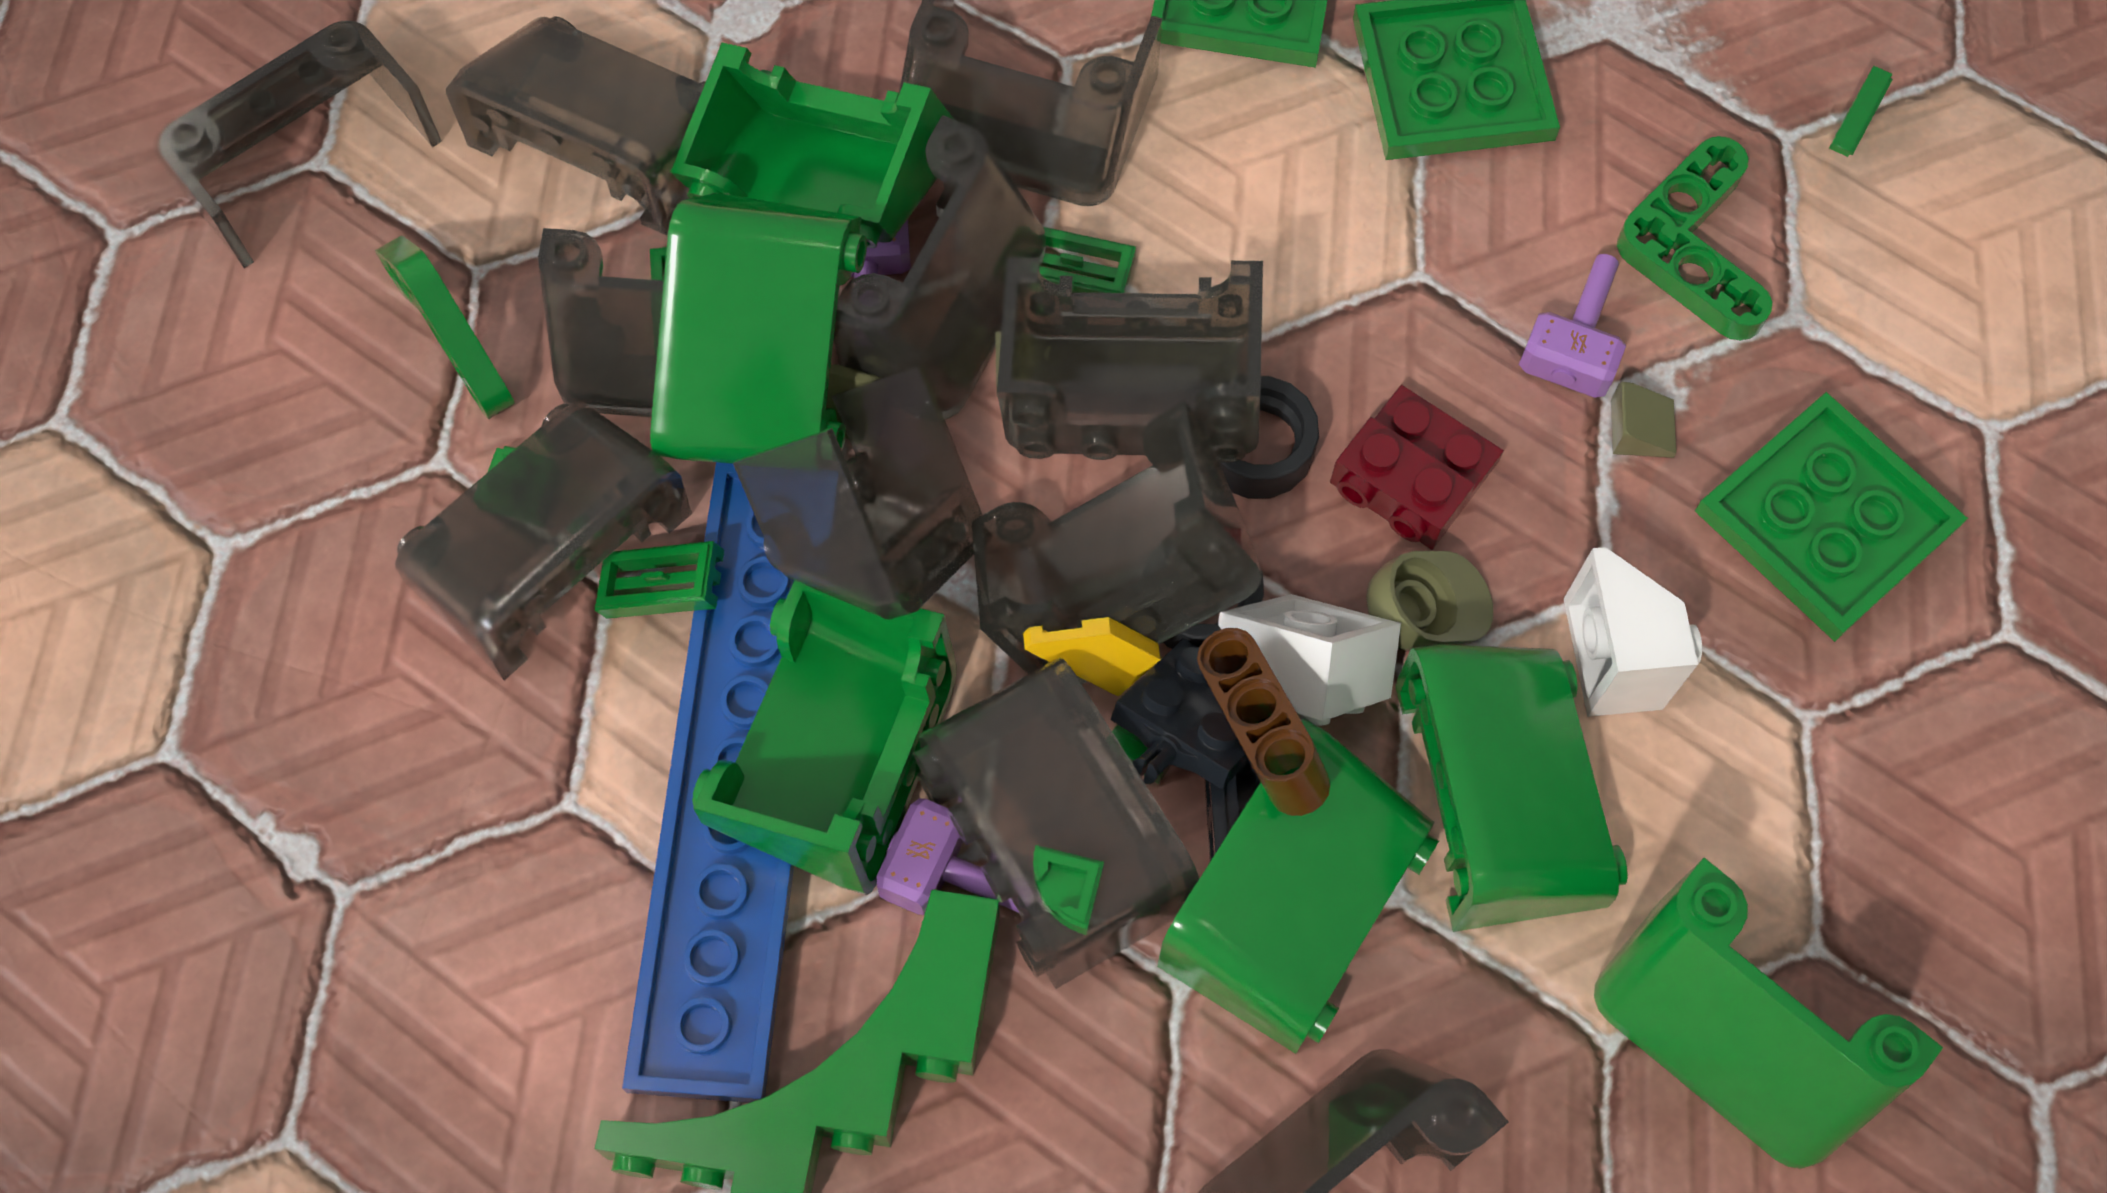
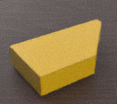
M1109 617L1082 620V628L1048 632L1042 626L1029 627L1023 633L1025 650L1118 697L1161 660L1157 642Z

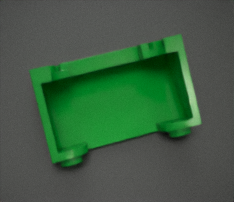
M722 42L670 170V173L689 188L687 196L695 198L712 193H722L860 216V234L866 236L867 248H876L878 242H891L955 156L963 135L962 129L933 90L928 87L904 82L900 94L888 90L885 100H879L798 82L785 67L774 65L772 72L756 69L748 63L752 54L748 48Z
M712 193L682 200L677 204L672 214L667 238L650 429V443L655 455L678 460L825 470L834 463V460L840 458L845 443V424L837 422L835 409L826 408L839 287L850 279L852 272H861L866 258L867 239L864 234H860V216L722 193Z
M796 576L787 598L782 597L777 601L771 615L770 632L773 636H777L776 640L781 659L736 762L722 759L711 770L705 769L701 772L693 791V809L700 822L707 827L841 888L868 895L877 885V874L886 857L889 844L902 824L949 705L956 680V659L944 614Z
M1445 644L1412 648L1395 687L1402 715L1415 713L1411 721L1414 734L1422 733L1449 846L1444 863L1446 872L1453 871L1454 885L1458 894L1448 896L1445 900L1452 931L1457 932L1608 908L1616 900L1619 886L1627 883V864L1621 847L1619 845L1612 846L1573 699L1577 696L1578 685L1576 672L1571 661H1563L1555 649Z
M1305 718L1301 721L1309 733L1330 779L1329 796L1324 804L1314 812L1302 816H1290L1280 812L1273 805L1262 783H1260L1170 925L1162 942L1157 967L1295 1054L1306 1037L1319 1044L1339 1010V1007L1328 1001L1407 868L1420 875L1439 843V840L1428 834L1435 823L1331 734ZM1300 767L1290 769L1283 775L1294 773Z
M1703 858L1657 903L1600 973L1594 988V999L1598 1011L1611 1025L1774 1160L1791 1168L1802 1169L1814 1166L1824 1161L1922 1077L1943 1047L1912 1022L1901 1016L1883 1014L1868 1019L1855 1030L1847 1041L1729 946L1740 933L1747 920L1748 904L1743 891L1738 885L1706 858Z

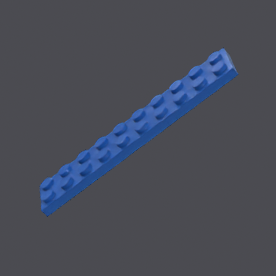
M716 462L704 542L714 541L725 551L723 562H716L715 569L721 573L720 585L712 586L711 591L718 597L716 609L698 610L693 613L622 1086L626 1093L745 1103L765 1098L794 866L705 826L700 822L693 809L692 799L695 784L703 770H711L722 759L736 762L779 664L781 654L777 645V636H773L770 632L771 615L777 601L782 597L787 598L796 576L830 584L842 488L840 469L817 470Z

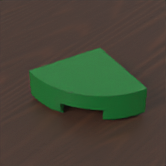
M1035 845L1033 873L1035 886L1042 903L1061 924L1075 932L1087 935L1104 869V862Z

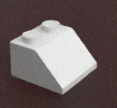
M1593 548L1564 597L1587 717L1663 710L1701 661L1702 641L1700 632L1696 625H1689L1685 603L1608 548Z
M1292 594L1220 612L1218 625L1221 629L1239 628L1247 631L1255 639L1300 720L1305 718L1317 726L1327 725L1333 717L1345 713H1362L1366 706L1391 698L1401 623Z

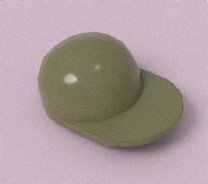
M1412 551L1401 554L1381 566L1368 584L1366 593L1368 613L1372 616L1401 623L1398 649L1410 651L1412 648L1437 644L1472 643L1487 634L1493 621V602L1485 580L1471 562L1451 551Z

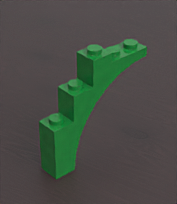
M932 889L918 939L893 988L861 1029L816 1069L765 1098L713 1116L663 1123L601 1120L594 1149L606 1159L613 1160L611 1171L627 1176L652 1179L655 1167L681 1171V1183L700 1188L722 1190L724 1179H731L733 1182L730 1193H812L823 1137L832 1138V1149L850 1154L872 1155L874 1145L891 1148L906 1065L916 1067V1076L936 1082L954 1083L958 1073L972 1076L974 1074L1000 921L999 900Z

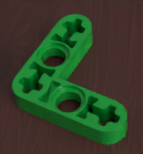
M1717 136L1702 142L1629 214L1617 238V248L1620 256L1629 265L1718 333L1729 339L1742 341L1757 335L1772 312L1770 294L1761 284L1693 234L1736 189L1748 167L1749 158L1746 150L1731 138ZM1719 161L1724 163L1728 168L1723 167L1712 176L1708 184L1703 179L1708 166H1714ZM1675 192L1686 193L1696 201L1698 209L1692 212L1679 211L1670 204L1668 195ZM1649 232L1657 238L1656 241L1651 239L1644 244L1637 239V236L1643 237ZM1671 249L1676 250L1669 263L1662 260L1663 256L1667 258ZM1686 263L1697 264L1707 272L1709 281L1699 285L1691 284L1683 279L1678 267ZM1718 284L1725 287L1724 292L1721 291L1715 300L1711 296ZM1742 303L1751 309L1750 312H1745L1741 316L1736 315L1732 311L1733 307L1737 308Z
M402 235L376 249L375 252L401 294L420 311L486 418L490 419L514 405L515 401L425 253Z

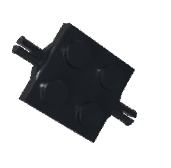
M1184 638L1116 701L1110 720L1137 736L1148 748L1131 765L1132 773L1136 779L1139 780L1145 774L1142 783H1154L1169 765H1174L1192 771L1218 788L1223 789L1249 762V759L1199 668L1197 660L1199 647ZM1268 718L1262 719L1258 723L1263 722Z

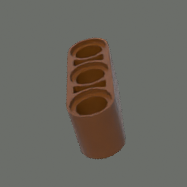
M1224 628L1215 631L1204 640L1199 648L1197 656L1199 668L1273 805L1280 812L1287 815L1302 816L1314 812L1324 804L1329 796L1331 783L1309 733L1255 639L1247 631L1239 628ZM1268 718L1265 721L1258 723L1262 719ZM1300 767L1294 773L1283 775L1290 769Z

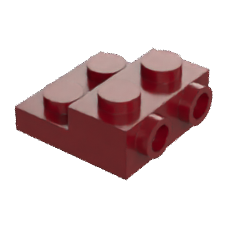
M1401 384L1378 415L1367 420L1338 457L1330 483L1336 486L1340 495L1352 505L1359 508L1368 507L1386 519L1391 528L1405 540L1420 542L1433 550L1498 464L1504 450Z

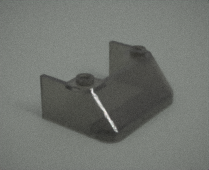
M922 0L910 28L899 94L904 82L931 88L962 129L963 135L956 154L946 166L947 168L1080 206L1099 205L1108 200L1114 193L1156 82L1159 69L1163 19L1151 16L1134 62L1114 56L1094 58L1082 67L1073 87L964 56L969 45V31L964 19L954 11V0Z
M339 21L330 24L162 128L155 139L154 151L166 172L243 268L254 263L253 259L221 208L199 182L200 179L368 74L371 75L432 148L442 142L417 84L372 32L361 23Z
M923 364L850 388L832 396L855 452V455L847 461L844 458L833 429L830 428L738 459L733 463L763 533L764 550L771 565L792 580L886 620L917 612L983 546L986 536L985 523L980 506Z

